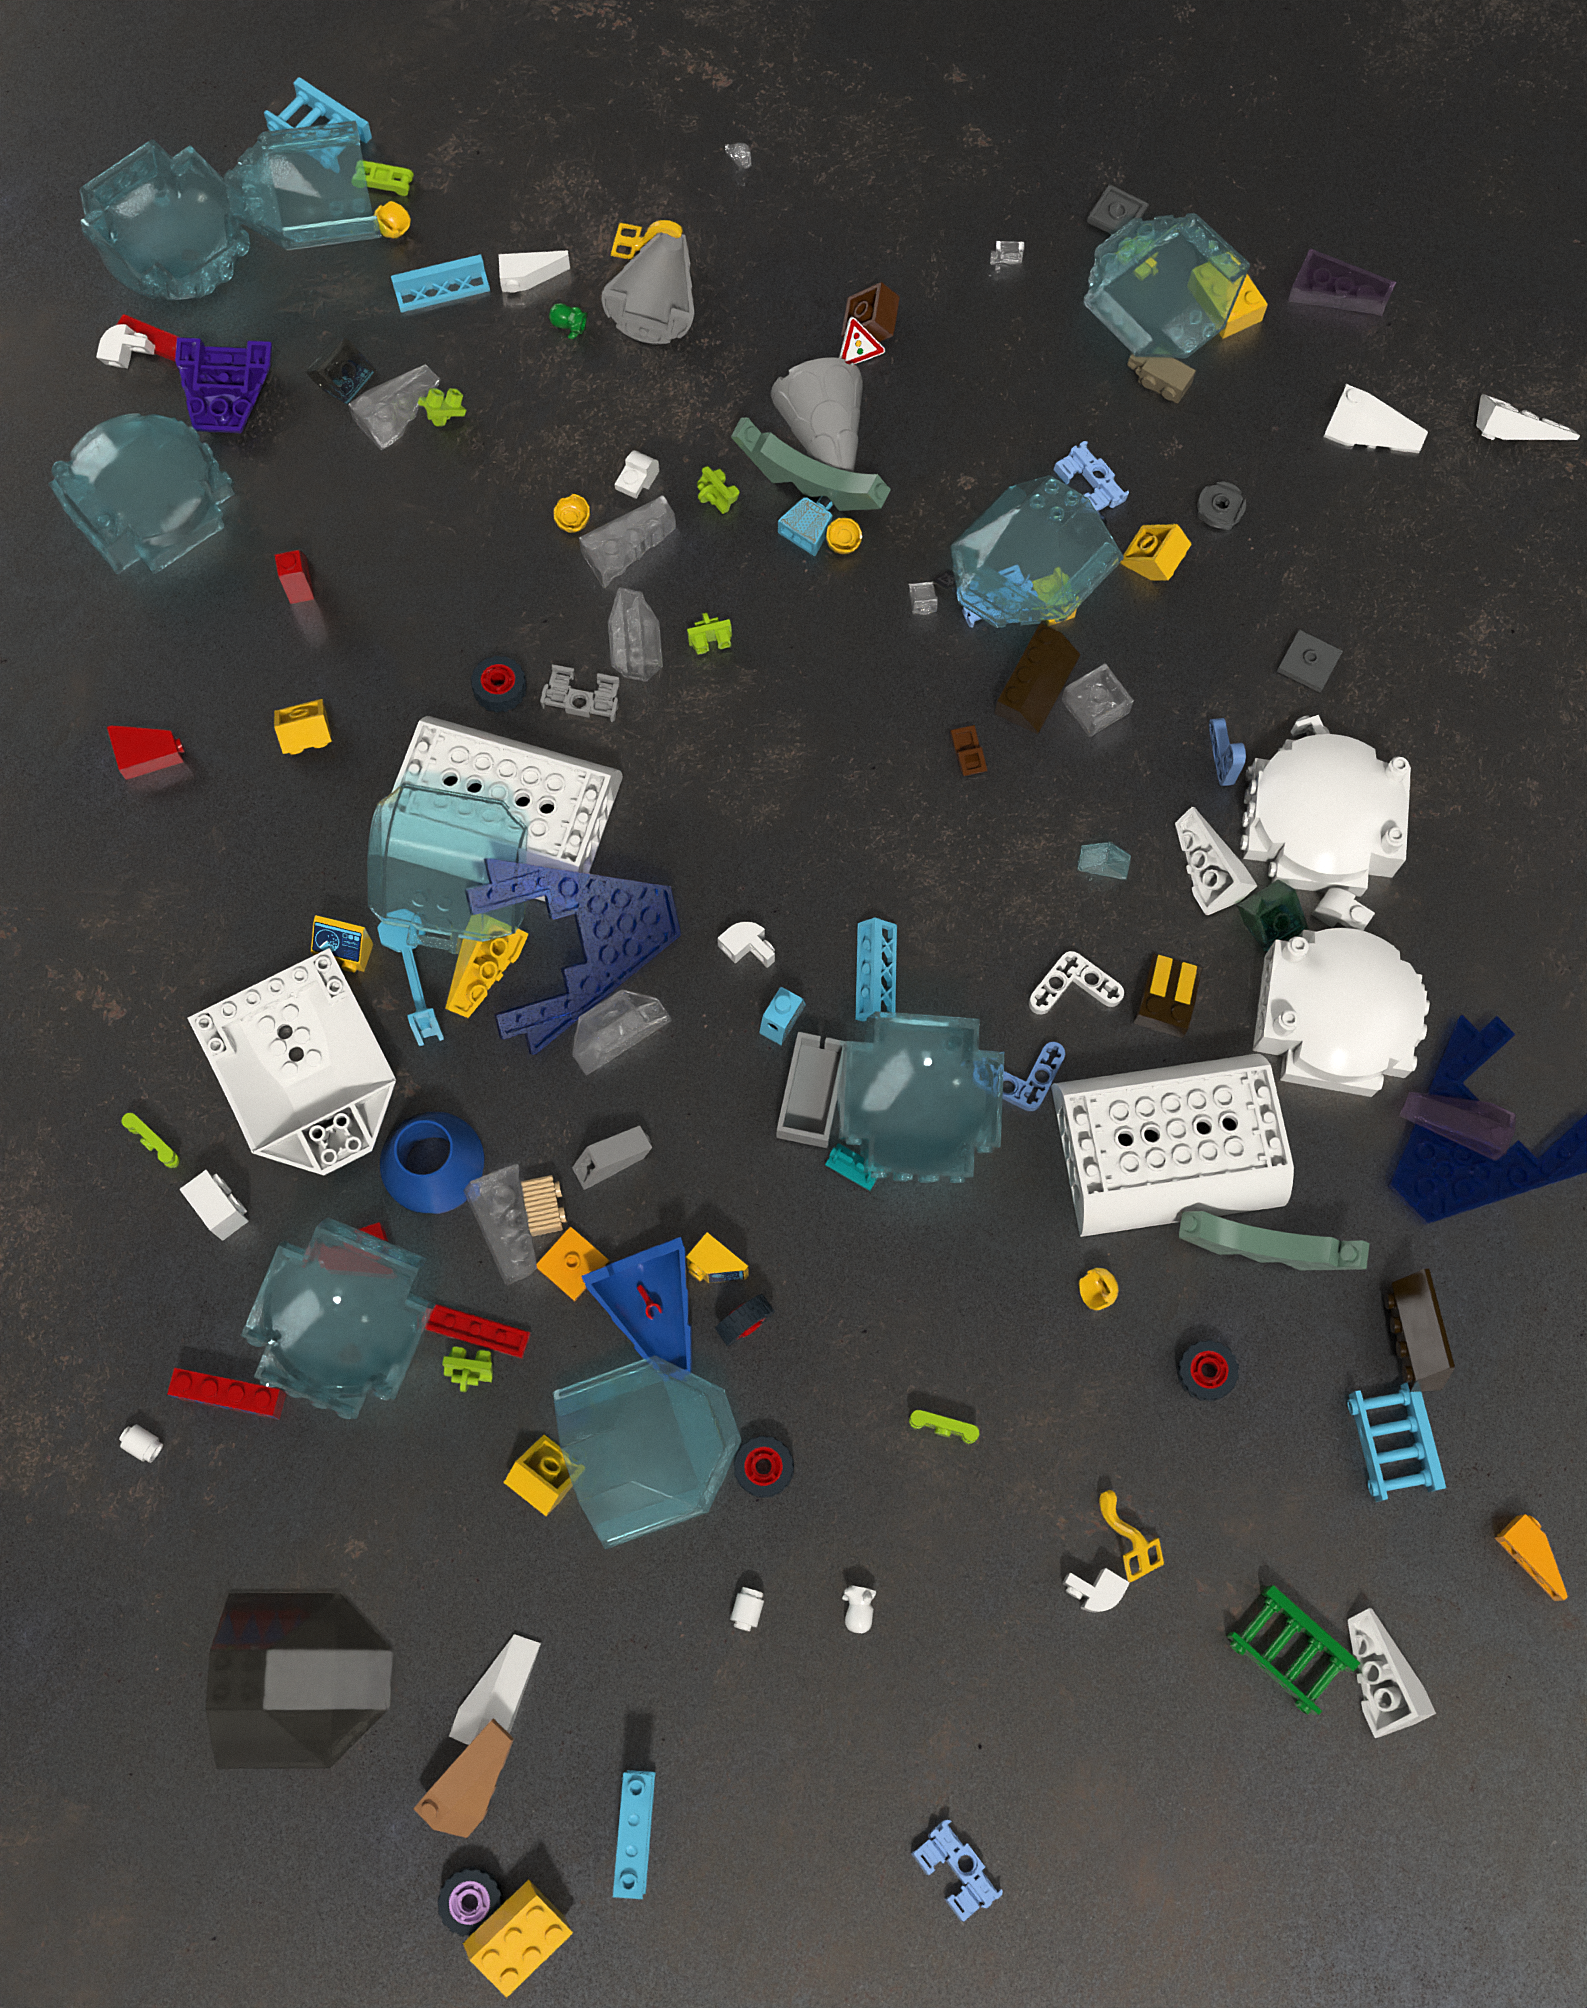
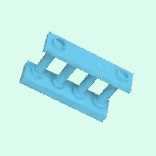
M299 77L293 83L296 98L278 116H275L268 110L264 112L267 127L273 134L280 135L318 160L324 168H330L338 173L340 168L337 156L354 138H359L365 143L372 138L369 124ZM303 104L312 107L313 110L295 128L286 123ZM319 116H325L330 119L313 139L303 134ZM337 127L347 130L348 132L329 151L320 145Z
M1408 1383L1400 1385L1401 1390L1399 1393L1363 1399L1360 1390L1349 1394L1350 1399L1347 1400L1348 1410L1355 1418L1370 1478L1368 1480V1489L1370 1495L1375 1497L1376 1502L1388 1499L1386 1491L1423 1485L1427 1487L1428 1492L1446 1489L1422 1393L1410 1392ZM1401 1403L1403 1406H1406L1408 1413L1406 1420L1373 1426L1369 1425L1366 1410ZM1407 1430L1411 1433L1413 1432L1415 1443L1412 1447L1376 1453L1373 1437ZM1414 1457L1418 1460L1420 1459L1422 1467L1420 1474L1383 1480L1380 1464Z
M627 1770V1773H623L613 1897L643 1899V1894H646L656 1772Z

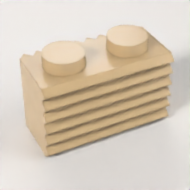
M552 1175L521 1181L531 1235L537 1236L562 1231V1223L567 1222L564 1206L559 1207L557 1198L562 1197L559 1181L554 1182Z

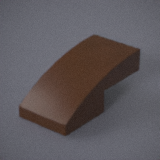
M975 725L951 730L950 736L962 776L987 772L983 750L979 746Z

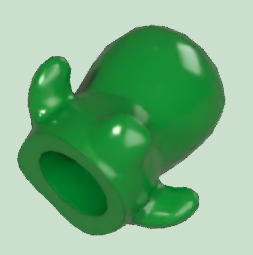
M557 303L550 309L549 320L555 327L570 329L571 332L568 338L574 339L585 330L587 313L582 312L579 307L572 308L563 303Z

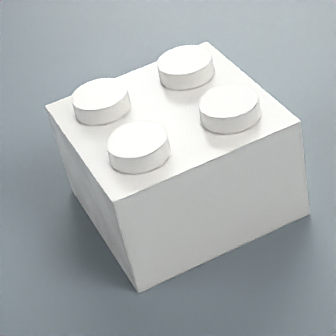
M205 1170L179 1189L208 1229L222 1241L248 1222L244 1216L247 1210L234 1197L230 1187L217 1173L212 1176Z

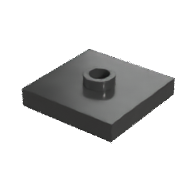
M1109 184L1089 214L1087 223L1122 240L1129 239L1148 209L1149 204Z
M1299 630L1277 672L1321 693L1343 651Z

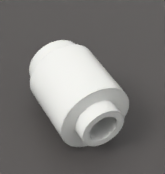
M138 1424L133 1427L128 1426L119 1438L122 1441L120 1447L142 1462L146 1460L151 1463L163 1447L158 1437Z
M742 1587L741 1593H737L730 1620L735 1621L734 1627L745 1631H750L751 1627L757 1628L764 1603L762 1600L763 1593Z

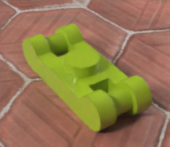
M359 160L356 163V173L353 174L351 183L357 188L366 186L394 191L401 196H407L410 189L409 183L412 182L414 174L406 168Z
M126 1113L122 1117V1125L131 1133L140 1134L143 1137L140 1142L149 1151L155 1148L158 1151V1159L165 1166L175 1168L179 1165L180 1157L135 1114Z
M916 1410L909 1418V1424L914 1429L926 1426L935 1429L934 1433L940 1436L950 1437V1434L961 1436L966 1444L974 1443L979 1437V1429L972 1424L926 1411Z

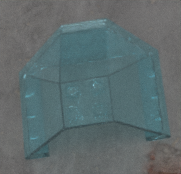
M356 121L262 132L257 137L258 141L252 148L249 147L240 156L238 164L224 174L232 218L286 250L381 238L377 216H373Z
M1188 213L1186 217L1180 218L1167 215L1157 216L1154 220L1143 221L1142 218L1132 219L1096 248L1094 254L1095 263L1094 267L1091 268L1088 281L1089 290L1088 294L1085 295L1084 305L1135 357L1188 358L1225 328L1250 268V263L1195 213Z
M1051 475L1009 487L951 545L958 604L996 628L1006 627V624L1010 623L1030 625L1040 624L1041 620L1055 619V622L1066 620L1124 559L1123 554L1089 498Z
M654 1355L553 1392L560 1448L578 1502L605 1550L709 1512L742 1442L724 1388Z

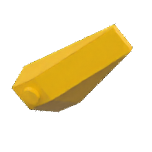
M474 910L463 935L445 1009L469 1018L487 996V991L493 983L499 981L503 977L502 973L508 965L517 960L529 933Z

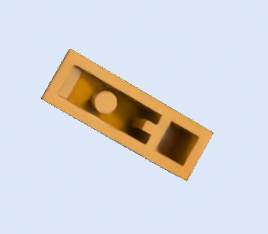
M1530 1515L1516 1516L1495 1539L1554 1601L1565 1600L1568 1595L1547 1537L1541 1530L1540 1523Z

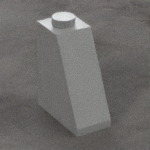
M637 1126L587 1146L572 1167L583 1189H588L644 1159L652 1149L650 1138L643 1132L641 1126Z

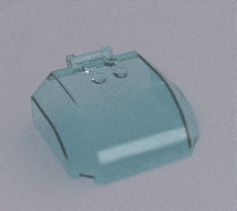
M403 783L390 795L381 799L377 803L374 812L367 854L368 907L383 924L408 928L407 945L434 947L448 950L452 954L459 953L461 938L483 942L515 934L525 917L528 827L522 821L518 822L508 811L510 807L504 800ZM419 930L448 935L450 940L419 935Z

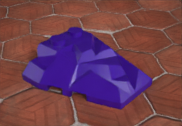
M177 337L175 361L182 379L180 381L185 391L186 404L194 431L242 433L271 367V342L247 341V348L209 347L204 345L201 338Z

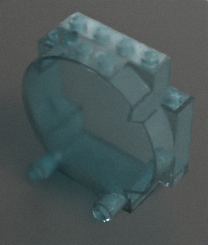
M151 139L79 188L85 218L80 220L83 235L98 249L104 265L114 278L130 290L146 297L157 298L162 296L167 300H184L196 297L199 300L204 295L211 294L222 282L229 281L232 275H234L233 268L237 258L244 256L250 249L249 234L240 226L249 217L248 202L191 146L171 157L154 139Z
M139 413L111 418L91 429L78 441L70 453L71 461L68 463L57 461L53 464L51 472L55 479L48 483L62 509L116 575L140 558L155 575L225 527L221 519L224 515L218 505L234 495L231 487L233 481L225 471L220 472L218 469L219 464L212 456L214 455L213 451L206 442L202 444L198 440L200 436L192 426L187 427L182 420L178 422L175 417L170 419L157 414L142 417Z
M875 1011L866 1018L864 1042L847 1041L843 1044L842 1072L837 1090V1107L840 1118L839 1139L846 1140L848 1145H860V1155L864 1158V1173H871V1178L886 1179L887 1176H892V1181L908 1182V1180L918 1178V1183L939 1182V1178H949V1183H965V1179L973 1178L974 1150L977 1149V1153H993V1149L1001 1147L1004 1052L978 1050L980 1019Z
M329 1217L316 1226L307 1249L283 1241L276 1249L241 1334V1337L246 1338L249 1344L256 1347H266L254 1377L260 1379V1383L267 1387L275 1388L277 1386L286 1390L285 1393L291 1397L306 1398L315 1407L326 1409L327 1407L337 1411L336 1414L344 1419H357L371 1391H374V1395L378 1398L394 1400L399 1394L413 1358L422 1344L426 1327L436 1306L435 1303L414 1293L428 1258Z

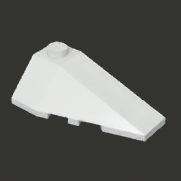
M1346 384L1324 437L1345 446L1362 444L1367 445V448L1382 446L1389 447L1395 451L1419 453L1428 431L1370 393Z
M1482 394L1480 398L1476 426L1482 431L1481 435L1488 439L1495 440L1498 437L1503 440H1578L1580 436L1573 429L1549 419L1543 418L1540 421L1538 416L1529 411L1523 410L1521 413H1518V409L1502 400Z
M1191 807L1175 823L1181 849L1185 851L1188 862L1186 866L1187 872L1191 874L1194 887H1191L1193 896L1205 915H1210L1239 903L1257 887L1246 867L1195 807Z
M1368 1608L1348 1619L1353 1654L1360 1662L1357 1680L1358 1683H1361L1364 1701H1361L1362 1711L1374 1737L1379 1738L1409 1727L1436 1714L1424 1686L1373 1609Z

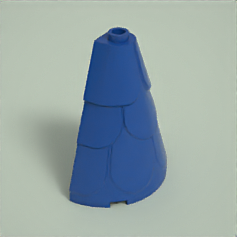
M682 1237L656 1245L581 1276L585 1287L612 1317V1321L635 1345L634 1349L665 1383L673 1380L674 1384H678L689 1379L688 1374L692 1372V1325L689 1323L686 1251ZM639 1285H643L653 1302L660 1304L663 1308L662 1314H660L656 1306L651 1308L650 1313L654 1319L646 1316L645 1310L647 1306L637 1290Z

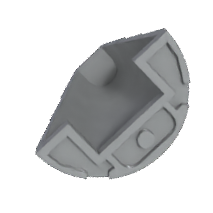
M658 233L604 287L601 297L603 309L607 317H612L617 323L616 327L629 337L651 344L670 343L671 339L677 337L680 339L690 329L695 312L689 272L690 259L685 235L682 234L680 238L676 239L665 233Z
M820 358L804 362L789 369L790 374L784 379L779 377L771 389L773 404L789 424L791 431L807 450L809 458L837 469L854 472L859 441L857 434L863 381L859 368L854 363L846 364L845 359Z

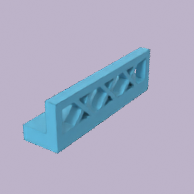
M481 254L391 276L401 312L490 291ZM482 277V285L473 286L469 284L472 279ZM456 283L460 285L457 291L451 292L447 290L450 284ZM430 289L438 291L433 297L424 295ZM409 294L416 296L412 302L403 304L401 296Z
M876 917L858 923L855 1020L864 1022L876 1018L886 1022H894L896 1007L897 925ZM882 928L888 930L887 941L882 935ZM883 951L887 956V965L882 960ZM882 976H884L885 980L887 981L886 989H884L883 985L881 984ZM882 1000L887 1006L886 1013L881 1012Z

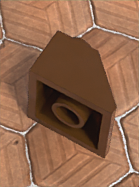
M882 282L849 296L841 337H845L851 317H854L878 342L892 337L895 330L900 296Z

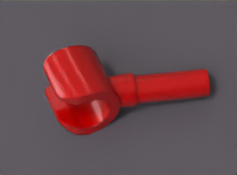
M639 1285L637 1290L647 1306L645 1310L646 1316L654 1319L650 1313L651 1308L656 1306L660 1314L663 1313V1308L660 1304L653 1302L643 1285Z

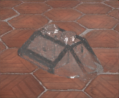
M620 587L608 620L611 666L625 678L647 682L663 667L659 621L651 607L644 600L645 597L642 592Z
M620 990L579 1017L572 1055L587 1076L671 1022L672 1018L658 999Z

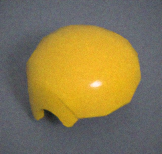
M389 201L383 206L380 205L374 212L373 223L378 232L384 237L399 238L410 227L411 219L408 212L401 205L393 201Z
M577 494L561 498L554 508V521L560 529L566 532H578L584 529L590 520V507L585 498Z
M837 518L828 525L826 541L829 548L835 553L849 554L859 547L862 541V531L858 523L851 518Z
M1094 1268L1087 1271L1088 1274L1079 1280V1289L1083 1302L1090 1309L1096 1311L1112 1305L1117 1299L1119 1291L1115 1276L1106 1268Z

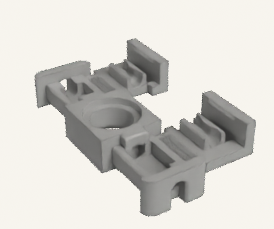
M552 664V675L549 685H544L540 699L543 709L545 705L565 708V712L568 714L589 718L590 714L610 717L611 722L615 721L616 710H618L619 706L618 699L616 698L620 684L619 677L598 673L597 685H599L598 691L592 693L572 689L569 686L570 679L573 680L575 675L573 668ZM577 698H583L586 700V705L582 708H577L573 705V702Z

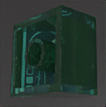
M1279 879L1237 905L1244 925L1265 953L1268 952L1276 939L1289 942L1291 938L1299 936L1303 929H1309L1296 890Z

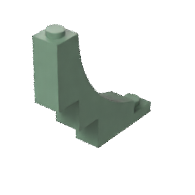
M748 417L739 420L731 435V438L772 483L793 482L805 497L827 496L839 511L881 509L891 490L878 474L844 471L809 458L785 444L771 432L761 433Z
M1205 1211L1182 1212L1178 1237L1219 1255L1241 1254L1259 1263L1282 1262L1300 1271L1366 1270L1369 1243L1363 1240L1340 1241L1333 1237L1268 1230L1230 1221Z

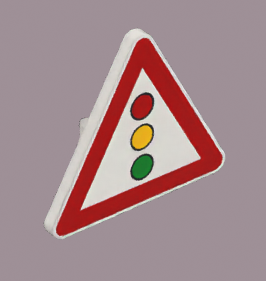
M851 317L839 358L845 359V363L850 365L851 363L856 364L883 354L885 348L854 317Z

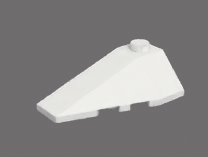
M515 1634L458 1709L449 1737L470 1745L493 1718L510 1734L541 1643Z

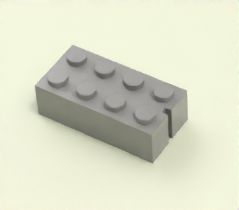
M798 1032L776 1138L827 1148L849 1042L826 1037L825 1047L820 1049L821 1036Z

